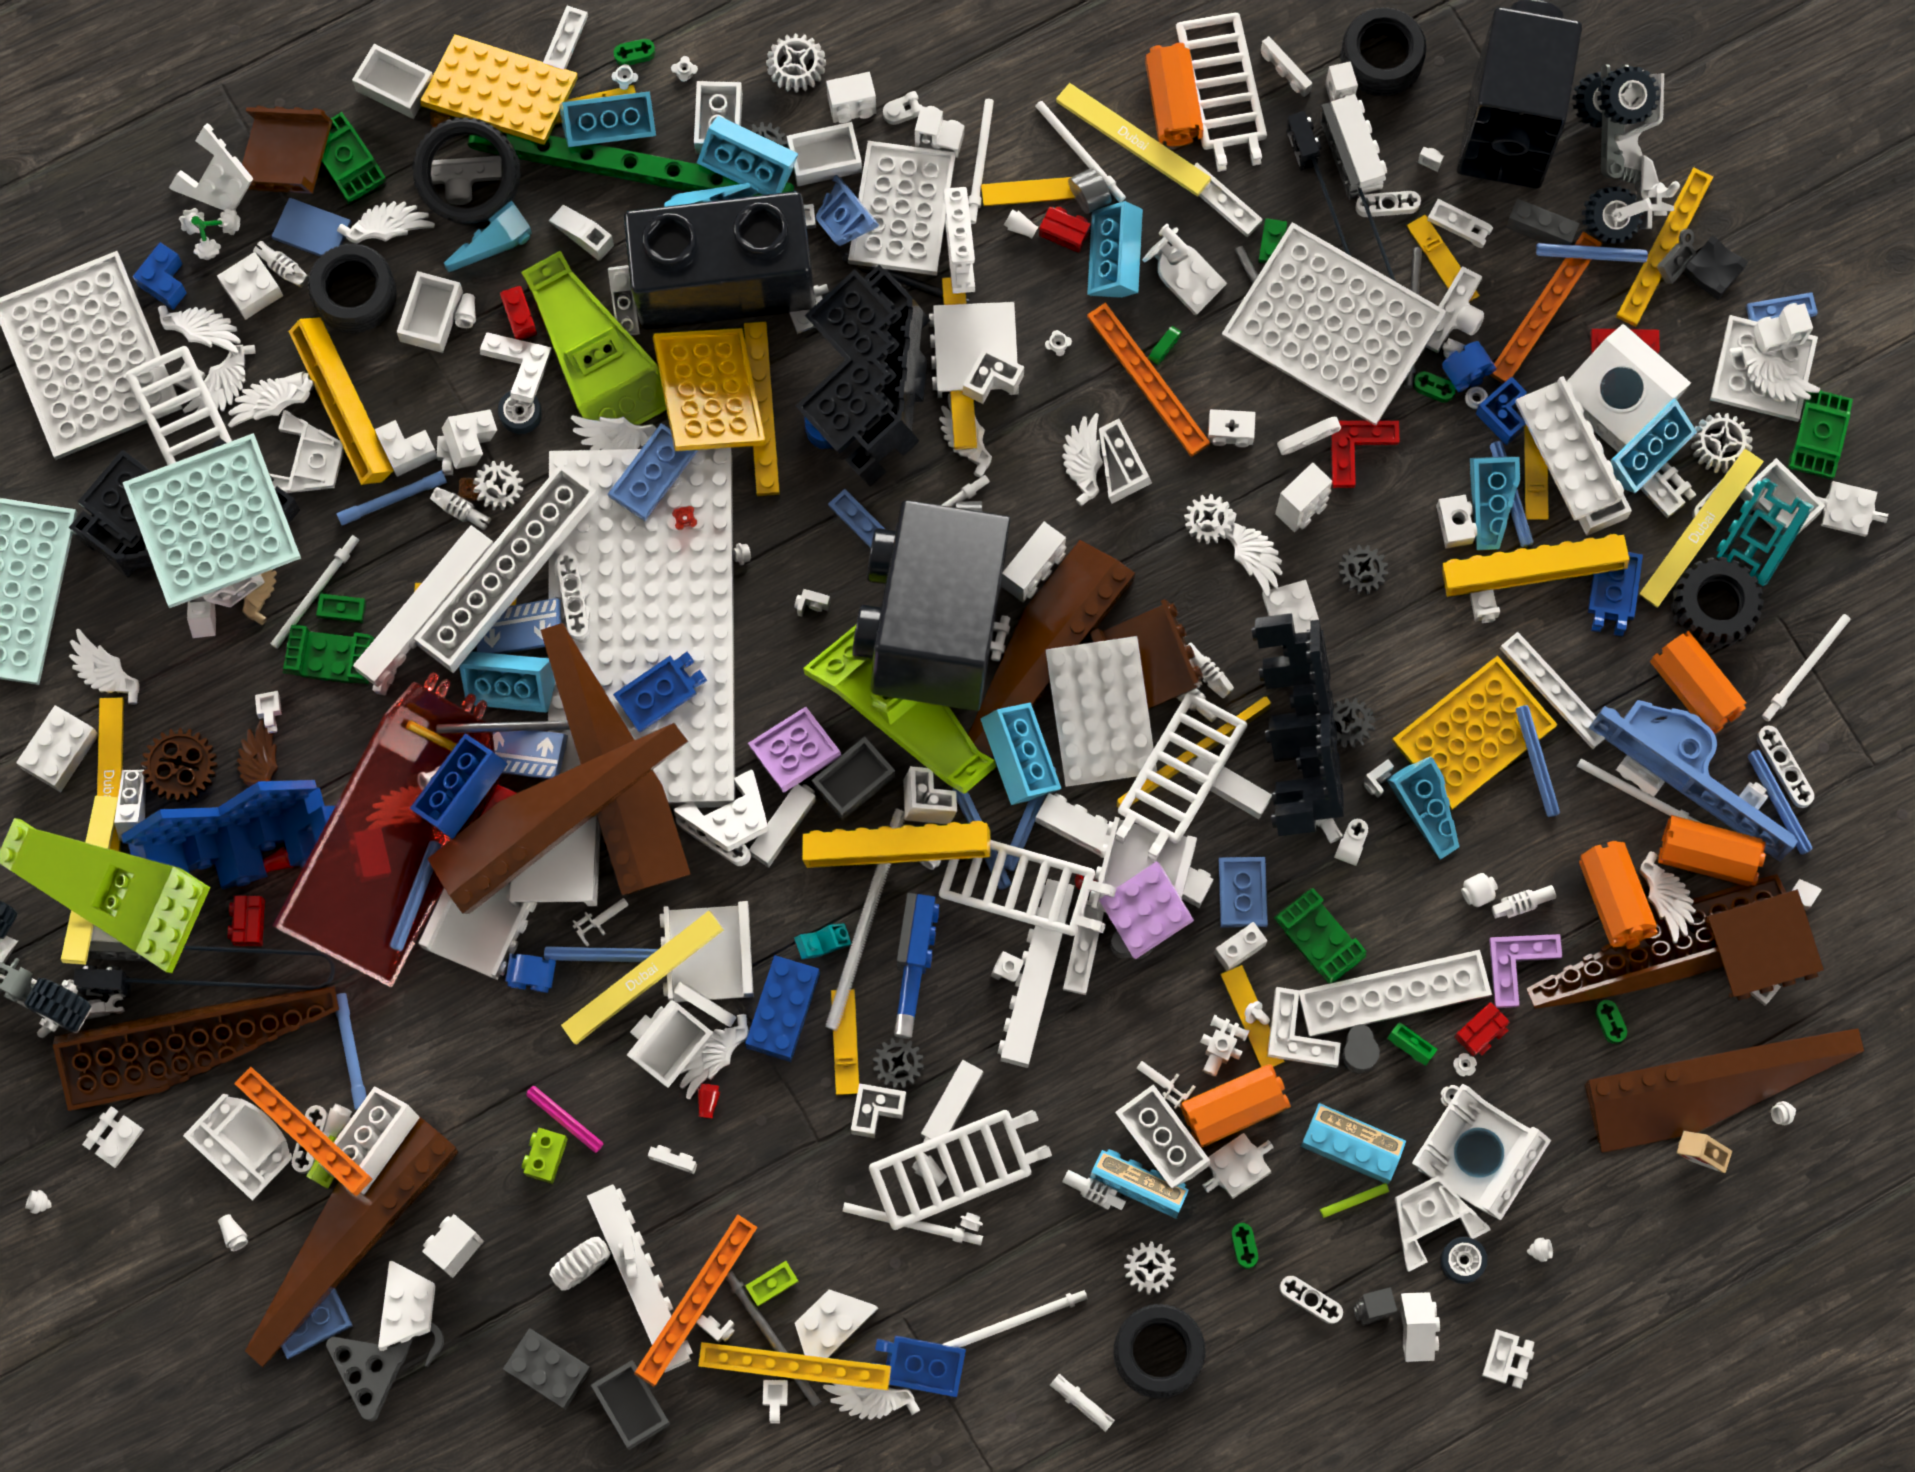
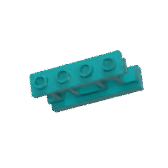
M1767 478L1763 479L1762 482L1757 481L1752 489V493H1754L1750 501L1746 500L1740 509V512L1743 514L1738 521H1733L1728 529L1730 532L1727 540L1723 539L1716 549L1719 552L1716 557L1718 559L1719 557H1725L1727 562L1731 563L1735 556L1754 566L1749 575L1751 577L1756 576L1759 581L1758 583L1762 586L1768 584L1814 508L1812 504L1802 501L1799 497L1795 498L1791 506L1773 496V493L1778 485L1772 483ZM1767 488L1768 491L1764 498L1774 505L1768 514L1761 509H1756L1752 516L1753 509ZM1799 507L1787 530L1782 534L1786 524L1776 519L1781 509L1793 514L1796 508ZM1759 517L1778 527L1767 545L1749 535ZM1744 528L1740 537L1750 543L1745 553L1737 548H1733L1730 554H1727L1741 529ZM1773 546L1776 547L1761 573H1759L1758 571L1762 563L1752 558L1759 548L1769 553Z

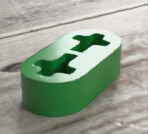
M649 39L622 43L614 49V59L620 66L647 62L655 56V46ZM642 47H647V54H644V52L642 51ZM622 51H625V53L627 54V58H622Z
M1171 326L1154 347L1148 359L1158 366L1177 343L1182 332L1176 327Z
M1425 371L1418 373L1413 383L1416 392L1443 403L1451 401L1456 390L1451 381ZM1423 379H1427L1425 387L1420 386V381ZM1447 387L1449 393L1444 396L1441 394V390Z
M1610 1000L1601 1001L1595 1008L1596 1018L1607 1041L1612 1044H1619L1626 1038L1627 1028L1616 1004ZM1603 1006H1605L1607 1009H1612V1012L1609 1014L1611 1018L1610 1021L1606 1014H1601ZM1612 1023L1616 1030L1620 1029L1622 1032L1618 1039L1616 1036L1610 1035L1613 1031Z
M1239 1223L1234 1226L1231 1232L1236 1261L1240 1267L1250 1269L1258 1261L1253 1230L1248 1224ZM1239 1228H1243L1244 1232L1248 1231L1249 1233L1245 1237L1246 1244H1242L1241 1237H1236ZM1247 1247L1248 1254L1254 1256L1250 1260V1264H1247L1246 1260H1241V1257L1244 1256L1243 1248Z

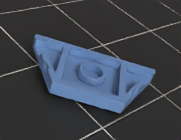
M835 175L832 180L835 182V186L831 194L826 193L823 205L819 208L815 219L831 239L841 246L876 229L879 224L838 175Z

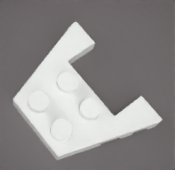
M207 123L195 141L211 152L214 157L201 180L197 183L183 171H179L169 188L221 210H225V208L236 210L253 178L239 160L229 154L225 149L226 144L222 139H217L212 133L214 129Z
M283 410L279 431L301 437L290 477L270 474L274 479V488L278 486L286 493L335 488L344 453L341 441L309 425L308 422L293 416L290 412Z
M753 770L734 778L735 785L743 797L705 816L702 815L694 803H685L674 809V815L678 819L688 822L689 826L693 829L703 832L706 838L727 852L768 832V825Z
M1439 1176L1395 1197L1405 1265L1408 1272L1428 1262L1417 1241L1418 1238L1460 1218L1468 1236L1472 1239L1491 1230Z

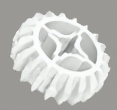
M795 33L794 38L791 39L786 35L785 41L779 38L777 40L778 45L772 44V51H768L767 54L769 59L766 61V65L769 67L767 70L768 74L772 75V81H778L779 88L786 85L787 91L794 87L796 93L799 87H802L805 92L807 85L814 88L815 81L820 82L821 80L820 74L825 73V53L820 51V44H814L813 38L807 41L805 34L798 38V34ZM785 54L786 61L783 63L784 65L780 68L778 63L781 57ZM813 58L814 64L809 71H807L806 65L809 63V60ZM792 61H793V62H796V61H797V63L800 62V65H799V64H795V63L792 64Z
M1716 413L1715 418L1708 415L1706 421L1702 419L1699 422V426L1695 427L1697 433L1691 438L1694 441L1691 444V449L1696 450L1693 453L1694 457H1701L1698 461L1699 464L1707 463L1706 470L1712 466L1715 473L1720 468L1723 473H1727L1744 449L1751 452L1752 446L1750 443L1752 442V437L1747 436L1750 433V429H1742L1745 423L1740 422L1738 424L1736 422L1737 416L1731 420L1728 413L1723 418L1720 413ZM1712 429H1720L1718 434L1706 435ZM1729 432H1731L1735 436V438L1731 437ZM1721 437L1723 441L1722 444L1724 445L1722 449L1720 445L1721 442L1719 441ZM1707 447H1708V448H1711V449L1713 450L1714 454H1712V453L1707 449ZM1738 451L1737 454L1731 457L1722 458L1725 452Z
M592 1237L561 1258L552 1267L549 1275L561 1291L569 1290L599 1269L608 1260L611 1252L600 1237Z

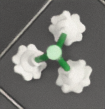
M197 208L184 210V216L179 217L181 230H187L189 235L200 233L201 243L195 245L196 249L193 252L200 259L205 260L215 258L221 248V245L217 244L214 239L209 241V238L206 237L204 231L206 226L218 225L223 227L224 233H229L230 235H234L235 231H238L240 227V217L237 215L236 210H230L229 208H225L224 212L220 213L221 218L214 221H204V213L198 212Z

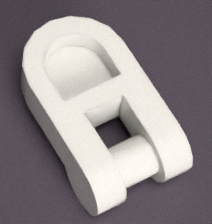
M912 91L901 98L888 102L883 108L884 120L889 124L896 125L918 117L922 105H919L917 101L919 99L917 93ZM910 104L911 109L905 111L904 106Z

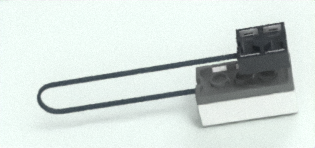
M1356 94L1321 105L1319 120L1347 197L1350 200L1361 196L1390 278L1396 282L1364 194L1383 188L1387 168L1383 160L1380 161L1377 153H1380L1377 141H1373L1371 138L1372 127L1369 120L1365 121L1363 113H1365L1363 103L1361 100H1357ZM1305 111L1290 115L1287 118L1286 133L1300 171L1311 167L1315 168L1346 254L1350 255L1317 165L1318 157H1321L1319 150L1322 148L1319 138H1314L1312 132L1314 130L1311 117L1306 116Z
M94 925L87 959L150 962ZM184 946L183 950L317 955L328 960L331 966V973L327 981L321 985L302 986L137 979L126 976V973L120 967L107 966L106 970L97 969L96 966L83 965V969L75 968L74 985L77 986L76 989L83 996L111 997L119 994L124 998H130L132 982L314 990L324 988L330 984L335 974V967L329 956L317 951Z

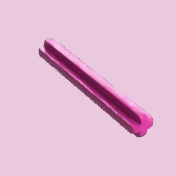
M532 1086L527 1091L526 1095L529 1099L593 1152L597 1153L602 1148L603 1143L536 1086Z

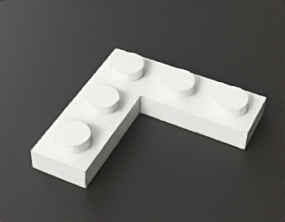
M486 333L480 348V355L521 364L510 393L511 399L533 403L551 356V347Z
M1276 987L1267 1057L1337 1068L1341 1043L1294 1036L1299 990Z

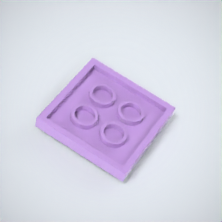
M807 707L799 710L748 743L750 749L783 793L842 756L840 750Z
M1157 861L1117 887L1114 898L1105 895L1099 899L1135 959L1194 921L1162 866Z

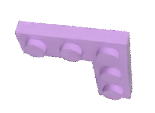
M1560 934L1491 937L1489 939L1495 1007H1519L1516 961L1561 959Z

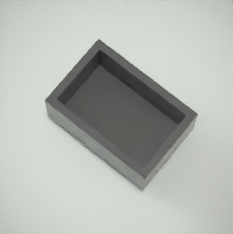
M864 736L812 780V786L843 821L895 778V770Z
M530 1328L503 1368L507 1373L565 1410L592 1371L591 1367Z
M633 1360L591 1384L629 1450L671 1425L646 1381L634 1374L638 1367Z

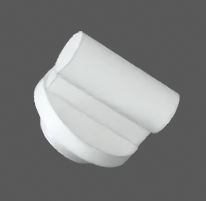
M1256 1001L1247 1006L1245 1010L1246 1022L1251 1024L1258 1019L1263 1025L1269 1023V1017L1262 1011V1003Z

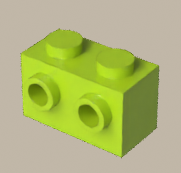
M538 1128L537 1133L533 1132L529 1146L532 1147L530 1155H525L522 1163V1169H525L524 1174L528 1177L553 1184L568 1140L567 1137L542 1128Z

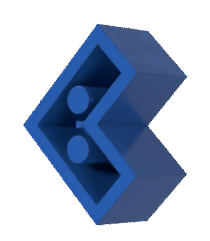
M160 242L133 275L137 286L172 310L176 308L187 294L182 283L173 278L174 274L183 264L179 255Z
M1513 377L1509 378L1480 403L1476 411V415L1506 446L1523 432L1526 425L1525 421L1514 409L1517 408L1516 399L1525 396L1527 392Z

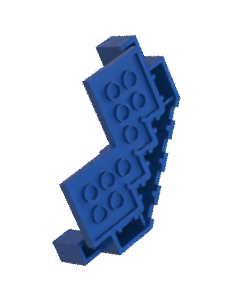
M315 780L257 782L219 807L160 809L121 834L123 844L128 843L131 855L179 867L187 873L195 869H206L215 864L222 889L245 886L250 884L251 881L268 877L261 851L273 850L276 846L285 844L290 866L308 868L313 866L314 862L322 857L321 849H327L328 852L341 849V845L349 841L341 806H325L321 790L317 788Z

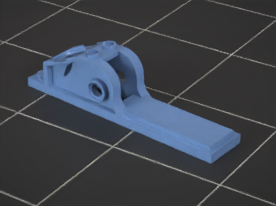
M1637 700L1624 718L1620 717L1616 710L1604 706L1589 726L1592 731L1605 737V740L1736 832L1763 839L1766 842L1764 851L1779 862L1797 844L1798 841L1793 834L1710 777L1708 766L1716 752L1717 740L1711 728L1703 723L1697 715L1675 708L1669 710L1652 706V703ZM1660 717H1666V718H1667V719H1663V720H1655V719L1660 718Z

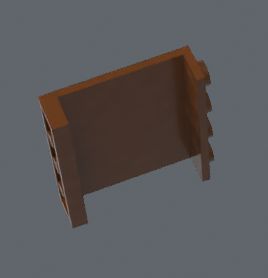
M256 106V108L246 107V112L254 118L242 162L244 168L253 178L247 190L313 194L333 120L325 114V111L318 108L304 110L299 107H294V109H285L279 106L275 108H266L264 106Z
M1166 599L1161 600V606L1105 631L1096 629L1090 632L1094 642L1138 637L1148 710L1203 686L1201 679L1204 678L1199 666H1195L1192 659L1195 658L1194 651L1190 645L1186 644L1184 637H1187L1183 625H1179L1177 622L1178 611L1173 603L1170 604Z
M1798 889L1704 917L1706 926H1711L1732 991L1729 994L1730 998L1737 997V1000L1740 1001L1750 998V992L1759 990L1760 994L1774 990L1773 985L1781 983L1782 987L1796 984L1795 979L1804 976L1805 981L1819 977L1817 972L1824 970Z

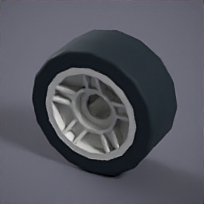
M511 391L507 392L501 398L498 405V415L502 425L509 432L515 434H526L533 431L539 425L542 418V409L538 398L535 396L533 403L511 399ZM519 408L524 411L521 415L517 414Z
M1459 1237L1452 1240L1441 1254V1267L1444 1274L1456 1283L1468 1284L1475 1281L1484 1273L1487 1266V1254L1484 1247L1470 1237ZM1460 1257H1468L1466 1265L1460 1263Z

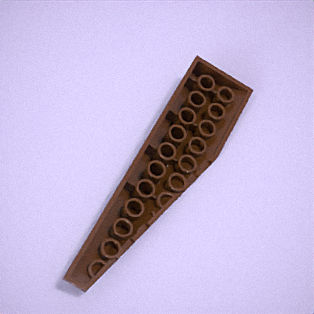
M1081 540L1078 541L1023 611L968 733L978 751L992 759L994 758L981 718L997 709L1031 703L1032 708H1034L1051 686L1046 649L1084 644L1091 636L1090 632L1099 626L1134 582L1135 572L1106 553Z
M560 623L541 629L540 631L580 763H586L634 741V738L564 624ZM653 770L597 813L622 895L625 896L691 875L664 787Z
M1857 1028L1739 1049L1588 1080L1584 1085L1601 1153L1682 1137L1684 1131L1697 1133L1864 1052L1859 1029Z
M420 1117L364 1195L362 1193H359L357 1196L353 1195L338 1181L245 1352L264 1367L304 1321L307 1320L311 1313L327 1298L331 1291L337 1287L457 1155V1148Z

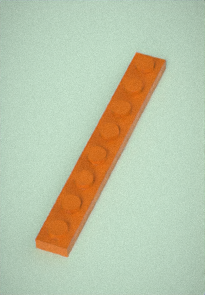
M1583 232L1575 245L1601 247L1602 243ZM1565 258L1494 363L1497 369L1490 374L1491 377L1504 384L1515 375L1592 259Z
M1104 303L1087 314V319L1188 454L1193 457L1209 446L1210 441L1108 305Z
M252 1067L234 1083L353 1195L357 1196L373 1180Z
M740 1215L735 1217L634 1373L636 1376L653 1387L656 1385L756 1231L757 1227Z

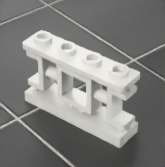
M947 188L944 190L947 213L945 228L953 294L975 292L972 264L975 262L967 188Z

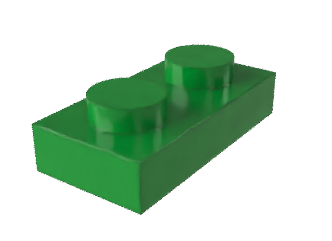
M1265 218L1258 263H1267L1286 233L1287 221Z
M320 593L316 616L324 619L363 623L366 600L364 598Z
M1400 1022L1387 1038L1396 1047L1404 1050L1415 1061L1425 1066L1438 1050Z

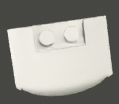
M222 1094L183 1136L251 1200H254L292 1160V1154L289 1153L284 1135L268 1115L243 1099L228 1097L229 1095Z

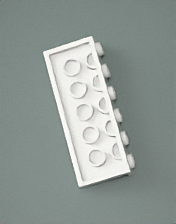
M1562 376L1556 383L1516 399L1515 403L1574 521L1620 502L1624 489L1619 480L1616 481L1613 475L1612 464L1609 460L1606 461L1603 455L1602 444L1594 438L1593 427L1589 421L1585 420L1583 407L1579 401L1576 402L1571 383L1569 381L1566 382L1564 376Z

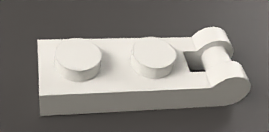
M1440 199L1436 201L1427 221L1470 241L1479 248H1483L1486 243V236L1490 235L1493 230L1490 224ZM1474 227L1479 230L1478 234L1472 232Z

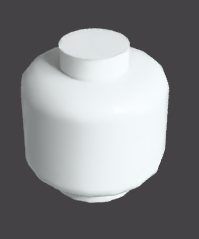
M1480 873L1465 880L1464 888L1461 889V892L1468 905L1472 904L1475 907H1480L1495 899V890L1498 887L1493 877L1488 878L1484 873Z

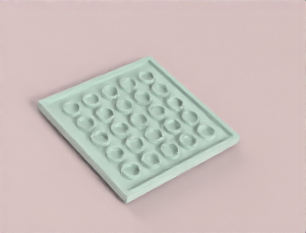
M254 433L123 482L169 608L301 559Z

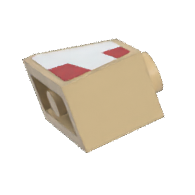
M1684 1131L1678 1145L1677 1154L1693 1163L1726 1173L1732 1151L1706 1134Z

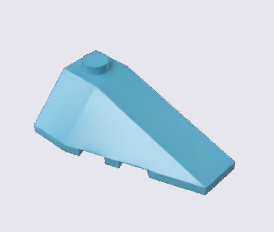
M746 183L679 193L672 196L671 200L665 202L664 207L751 197L759 193V190L752 184Z
M512 201L489 219L491 223L486 229H478L474 233L470 244H463L444 262L448 272L512 249L518 244L523 245L530 239L532 234L531 228Z
M1519 457L1470 458L1473 517L1477 527V536H1475L1476 550L1500 549L1507 519L1520 482Z
M1432 757L1409 765L1386 779L1396 797L1440 860L1459 848L1454 820H1452L1449 808L1450 802L1445 790L1444 776Z

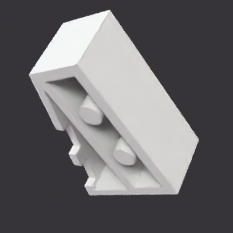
M1120 419L1099 428L1108 496L1111 504L1152 484Z

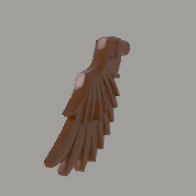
M260 720L257 725L255 737L251 729L247 730V742L241 739L244 750L238 749L242 758L237 759V762L241 765L238 767V770L242 773L240 778L248 787L257 782L271 781L273 775L279 769L276 763L277 745L273 744L274 733L268 734L267 727L264 730L263 720Z

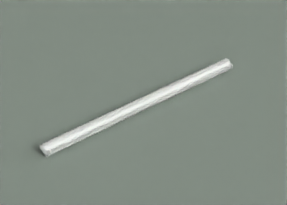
M895 809L896 811H894L890 826L891 828H900L901 825H904L902 822H905V812ZM890 863L878 864L872 879L873 881H871V889H869L870 892H868L867 900H865L866 903L863 906L865 908H863L862 916H860L861 919H859L860 922H858L859 924L856 928V935H854L855 938H853L854 941H852L853 943L850 947L849 957H847L848 960H846L845 968H843L842 979H840L838 990H836L837 993H835L836 996L833 999L835 1001H833L831 1012H829L830 1015H828L829 1018L826 1021L828 1023H826L825 1027L834 1031L838 1029L836 1027L839 1026L837 1023H840L838 1020L841 1021L839 1017L842 1018L840 1015H843L841 1012L844 1013L842 1009L844 1010L843 1007L845 1005L843 1004H846L844 1002L847 1001L845 998L848 999L846 995L849 996L847 993H850L848 990L851 991L849 987L852 988L850 986L852 983L850 982H853L851 980L854 979L852 976L855 977L853 974H856L854 972L857 971L855 969L857 968L856 965L859 966L857 964L860 963L858 961L860 960L859 957L861 958L859 954L862 955L860 953L863 952L861 949H864L862 946L865 947L863 944H866L864 941H867L865 938H867L866 935L868 936V934L866 933H869L867 931L870 930L868 928L870 927L869 924L872 925L870 923L873 922L871 919H873L872 916L874 917V915L872 914H875L873 912L876 911L874 908L877 909L875 905L878 906L876 904L879 903L877 900H879L878 897L880 898V896L878 895H881L879 893L882 892L880 889L883 890L881 886L884 887L882 884H885L883 882L885 881L884 878L887 879L885 877L887 874L885 873H888L886 870L889 871L887 868H890L888 866L891 865Z

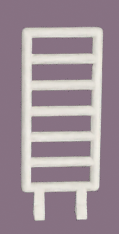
M1230 13L1177 23L1176 30L1179 43H1184L1185 48L1190 50L1232 42L1238 43L1240 53L1192 61L1193 71L1194 69L1241 61L1244 70L1243 73L1196 80L1194 71L1204 130L1203 137L1200 139L1203 149L1214 150L1218 172L1226 171L1227 159L1223 147L1248 143L1252 166L1261 165L1262 154L1258 141L1265 140L1267 132L1240 14ZM1233 22L1235 33L1191 41L1187 40L1186 30ZM1244 81L1247 83V93L1201 100L1199 89ZM1251 101L1253 112L1205 120L1203 109ZM1251 121L1256 123L1257 132L1214 140L1209 139L1207 129Z
M186 346L177 348L126 372V378L167 465L176 463L175 455L214 437L220 436L226 443L232 441L193 357ZM177 358H183L187 366L186 369L141 388L136 377ZM190 376L192 377L197 388L153 408L150 407L146 396ZM201 396L206 408L160 428L155 416ZM211 417L215 425L214 428L169 448L164 436L203 418Z
M1187 693L1118 808L1119 814L1126 818L1117 830L1115 840L1123 844L1134 823L1154 832L1158 837L1148 851L1147 858L1155 862L1167 841L1174 844L1179 843L1246 730L1247 723L1193 693ZM1194 704L1235 726L1236 728L1231 737L1229 738L1186 715L1190 705ZM1180 722L1223 744L1225 747L1220 756L1218 757L1175 734L1174 732ZM1171 741L1214 764L1208 776L1164 753L1163 751L1168 742ZM1160 760L1201 782L1203 785L1197 795L1153 772L1152 769L1157 761ZM1146 779L1191 802L1187 812L1183 813L1140 790ZM1135 798L1180 821L1175 832L1173 833L1129 809Z
M990 840V849L998 851V855L984 899L980 900L971 897L983 858H973L962 894L949 891L959 859H952L948 862L939 891L941 898L1070 936L1076 935L1079 926L1103 933L1106 924L1082 917L1089 892L1094 891L1114 898L1117 890L1114 886L1093 881L1095 876L1094 869ZM1008 854L1020 859L1004 907L992 902ZM1028 861L1040 863L1041 867L1027 912L1025 913L1014 910V906ZM1054 867L1063 870L1049 917L1045 919L1035 916L1049 869ZM1075 873L1085 877L1070 925L1057 922L1071 874Z
M1003 1110L870 1164L869 1171L891 1228L898 1230L1030 1176L1031 1168L1029 1164L1052 1156L1049 1147L1046 1145L1025 1154L1016 1132L1017 1128L1038 1121L1036 1112L1030 1110L1020 1116L1011 1118L1009 1111ZM1003 1121L1020 1166V1170L1007 1174L989 1127ZM978 1130L982 1132L999 1177L988 1183L984 1180L968 1138L969 1134ZM959 1139L977 1185L976 1188L966 1192L963 1191L946 1143ZM936 1147L955 1194L954 1197L944 1201L941 1200L924 1152ZM914 1156L933 1203L932 1206L922 1210L918 1206L902 1161ZM892 1165L911 1211V1214L900 1219L896 1215L880 1170Z

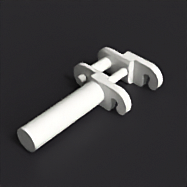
M622 898L593 920L591 919L592 914L588 915L585 912L586 916L578 922L573 920L575 924L573 928H578L577 934L588 947L589 943L585 940L584 933L592 927H597L604 936L606 933L600 925L626 908L628 903ZM589 920L591 924L582 930L580 925Z
M1143 1061L1137 1067L1139 1071L1168 1090L1167 1093L1163 1092L1162 1095L1164 1099H1168L1175 1105L1174 1109L1178 1106L1180 1107L1181 1101H1186L1195 1089L1193 1085L1187 1094H1182L1173 1085L1179 1074H1176L1169 1081ZM1171 1091L1181 1096L1179 1101L1169 1095Z

